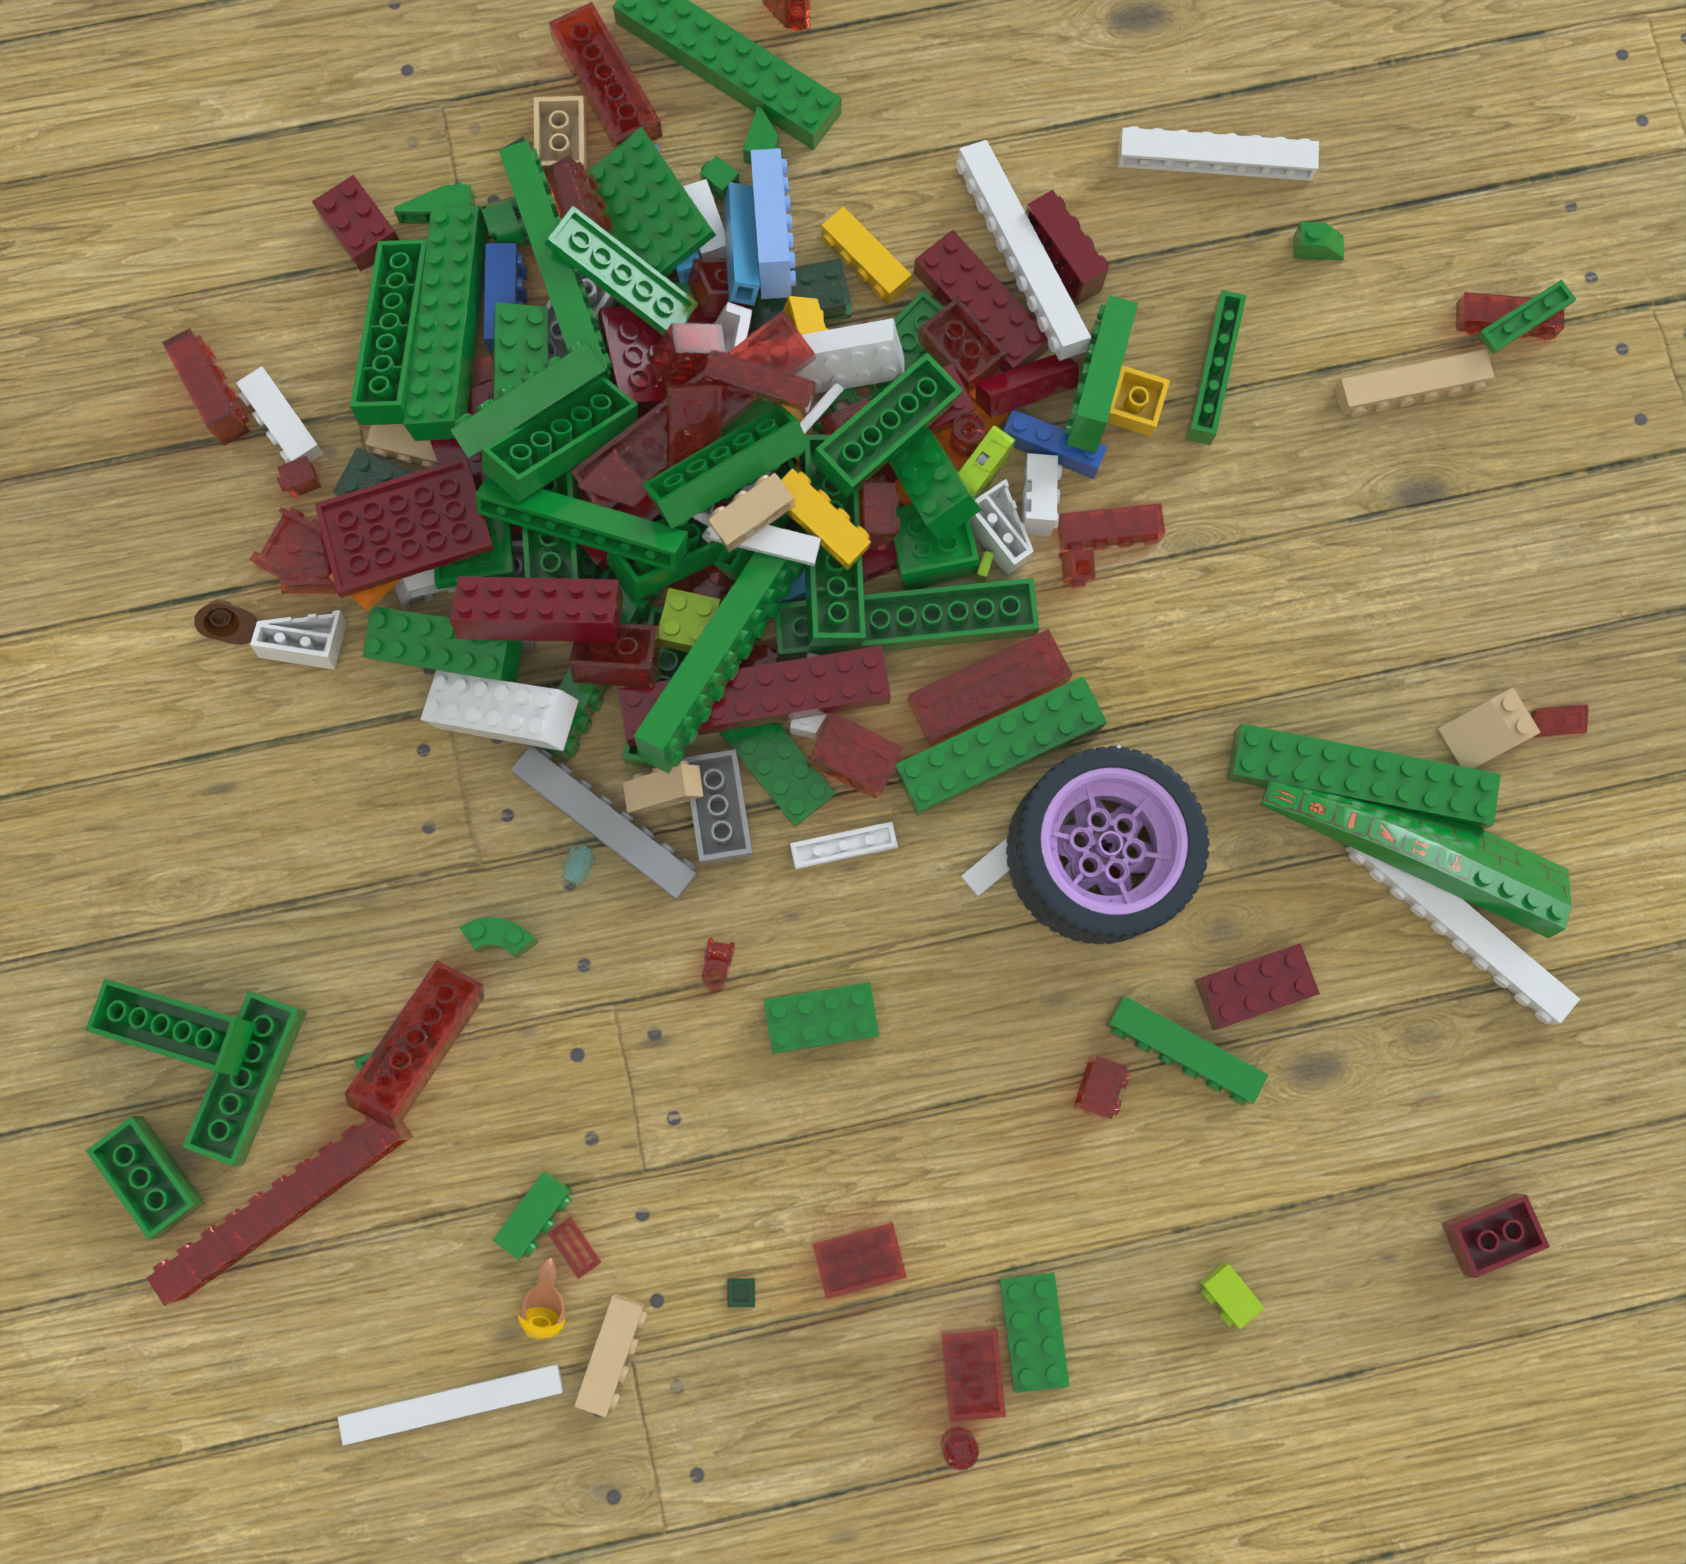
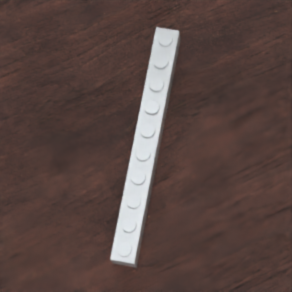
M984 140L960 148L958 160H956L957 171L966 180L967 190L970 194H973L979 213H983L988 231L990 233L993 232L998 250L1005 255L1007 267L1010 272L1014 273L1019 290L1024 292L1029 310L1035 313L1040 331L1045 332L1051 352H1055L1059 361L1087 352L1091 336L988 141Z
M1350 846L1345 848L1353 862L1365 866L1370 871V876L1377 882L1385 883L1390 888V893L1394 897L1406 901L1411 906V911L1417 916L1426 918L1431 923V928L1440 935H1446L1452 941L1451 944L1461 953H1467L1473 959L1472 962L1476 967L1483 971L1487 970L1494 976L1493 980L1497 985L1504 989L1508 988L1514 993L1515 1000L1535 1011L1536 1018L1541 1022L1550 1025L1561 1023L1580 1000L1462 898Z

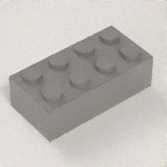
M736 749L684 757V761H687L688 765H699L703 797L690 800L701 866L753 857Z

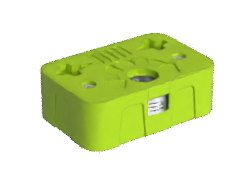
M995 425L959 471L975 499L987 490L1009 460L1016 439Z

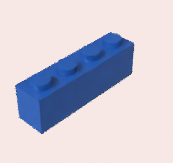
M1012 410L1004 429L1005 433L1016 439L1014 448L1031 454L1058 456V465H1062L1066 469L1092 479L1095 478L1108 447L1099 443L1097 452L1093 453L1068 446L1066 444L1069 435L1064 434L1065 429L1016 410Z

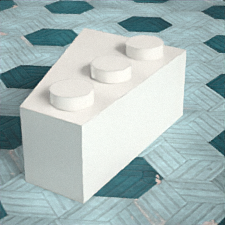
M1007 479L976 498L982 510L969 519L973 534L987 551L994 553L993 559L1006 576L1025 565L1034 552L1025 526L1020 521L1016 511L1017 505L1015 500H1012L1008 490L1009 484Z

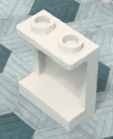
M730 302L726 304L714 323L711 335L725 339L723 353H716L704 371L703 379L710 381L714 385L727 386L742 364L752 310Z

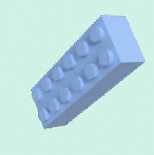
M781 148L751 150L761 299L788 298L792 296L791 287L796 286L795 271H790V268H795L794 251L789 252V249H794L793 233H788L787 231L792 230L791 214H786V212L791 211L790 195H784L789 193L788 177H783V175H787V160L781 159Z

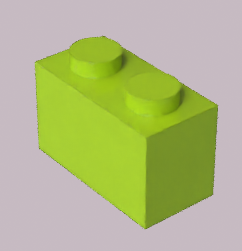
M1222 1262L1198 1282L1203 1288L1200 1293L1210 1305L1215 1303L1221 1310L1218 1315L1228 1327L1233 1325L1238 1329H1242L1265 1309L1228 1263Z

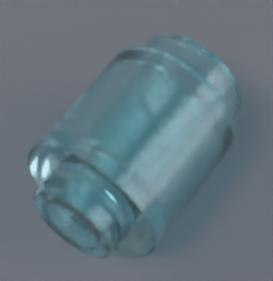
M580 844L577 848L572 847L561 869L563 871L561 877L577 885H581L583 880L586 881L596 859L592 855L593 850Z

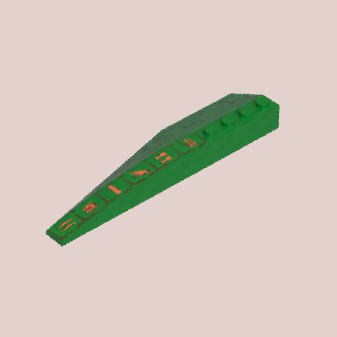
M1273 781L1267 783L1261 806L1548 939L1566 929L1571 910L1569 870L1474 825Z

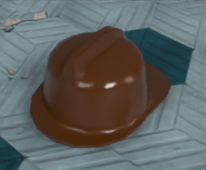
M214 600L198 610L194 618V625L197 631L205 637L242 645L251 642L258 620L251 612L235 607L231 602Z

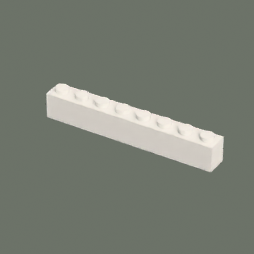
M1131 126L1122 128L1118 147V167L1312 181L1319 164V141H1311L1306 138L1294 140L1284 137L1265 138L1259 135L1238 136L1234 133L1223 135L1213 134L1212 132L1195 133L1186 130L1166 131L1161 128L1140 129L1139 127Z

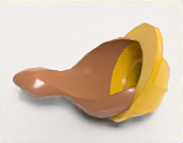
M551 1257L540 1266L537 1274L538 1283L524 1295L521 1307L517 1313L520 1326L527 1337L537 1339L538 1341L550 1339L558 1335L565 1324L564 1300L554 1287L557 1271L554 1260Z

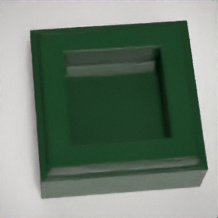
M755 1278L727 1279L728 1308L755 1307Z

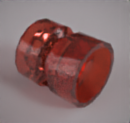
M974 412L961 413L956 417L949 437L950 448L955 454L963 457H969L982 442L986 432L983 418Z
M953 1426L944 1432L941 1437L940 1447L946 1463L951 1468L959 1471L972 1467L978 1460L979 1455L978 1444L972 1432L962 1426Z

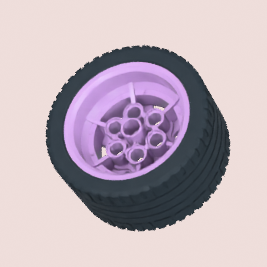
M1104 746L1097 747L1094 750L1091 748L1084 752L1080 751L1054 765L1028 791L1016 808L1017 811L1011 819L1012 822L1008 829L1009 834L1006 841L1008 843L1006 847L1008 858L1006 861L1007 867L1010 869L1008 872L1013 880L1012 885L1018 892L1019 899H1022L1024 902L1023 905L1032 912L1031 915L1035 919L1038 918L1042 925L1048 926L1049 930L1054 933L1058 932L1060 936L1065 938L1069 937L1073 941H1082L1087 944L1122 942L1162 926L1177 916L1186 907L1185 905L1192 900V895L1199 889V883L1203 880V872L1206 871L1208 864L1206 862L1209 858L1208 826L1205 824V814H1202L1201 811L1203 810L1202 806L1197 802V796L1190 790L1189 784L1182 780L1183 777L1178 772L1175 773L1172 767L1163 764L1162 760L1152 758V755L1148 753L1143 754L1136 749L1129 750V748H1117V746H1109L1108 748ZM1100 800L1113 801L1121 804V806L1114 812L1109 813ZM1072 810L1075 825H1061L1066 815ZM1092 815L1101 818V828L1093 826L1091 823ZM1118 821H1123L1128 825V832L1126 834L1118 830ZM1143 824L1149 834L1151 845L1137 838ZM1074 835H1080L1084 838V847L1075 845ZM1102 846H1107L1108 850H1103ZM1127 846H1132L1136 849V859H1132L1127 855ZM1059 856L1068 860L1065 868L1062 867ZM1084 860H1089L1093 863V873H1087L1083 869L1082 864ZM1110 866H1116L1119 869L1120 877L1118 879L1110 876ZM1130 874H1145L1141 882L1132 889ZM1093 885H1097L1101 895L1086 890Z

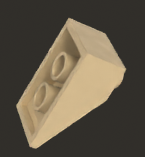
M1514 688L1505 691L1437 729L1457 765L1472 769L1541 733Z

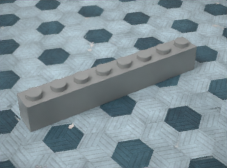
M530 746L511 771L679 901L698 877L694 872L696 867L685 858L680 861L673 856L675 850L666 843L662 842L659 845L653 840L655 835L644 826L640 829L632 824L634 819L626 812L621 810L618 813L612 809L613 803L601 794L598 798L590 792L593 787L586 781L580 779L577 782L570 776L573 772L562 763L558 766L550 761L552 756L540 747L536 750Z

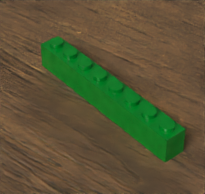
M487 476L475 493L478 514L673 572L677 571L688 551V531L678 528L671 529L670 526L541 488L518 502Z

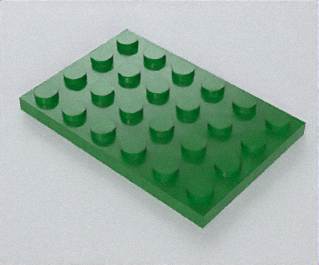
M642 127L565 189L579 211L664 277L716 236V233Z

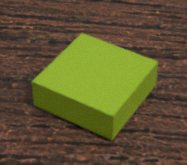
M984 552L975 579L976 582L985 583L994 553Z

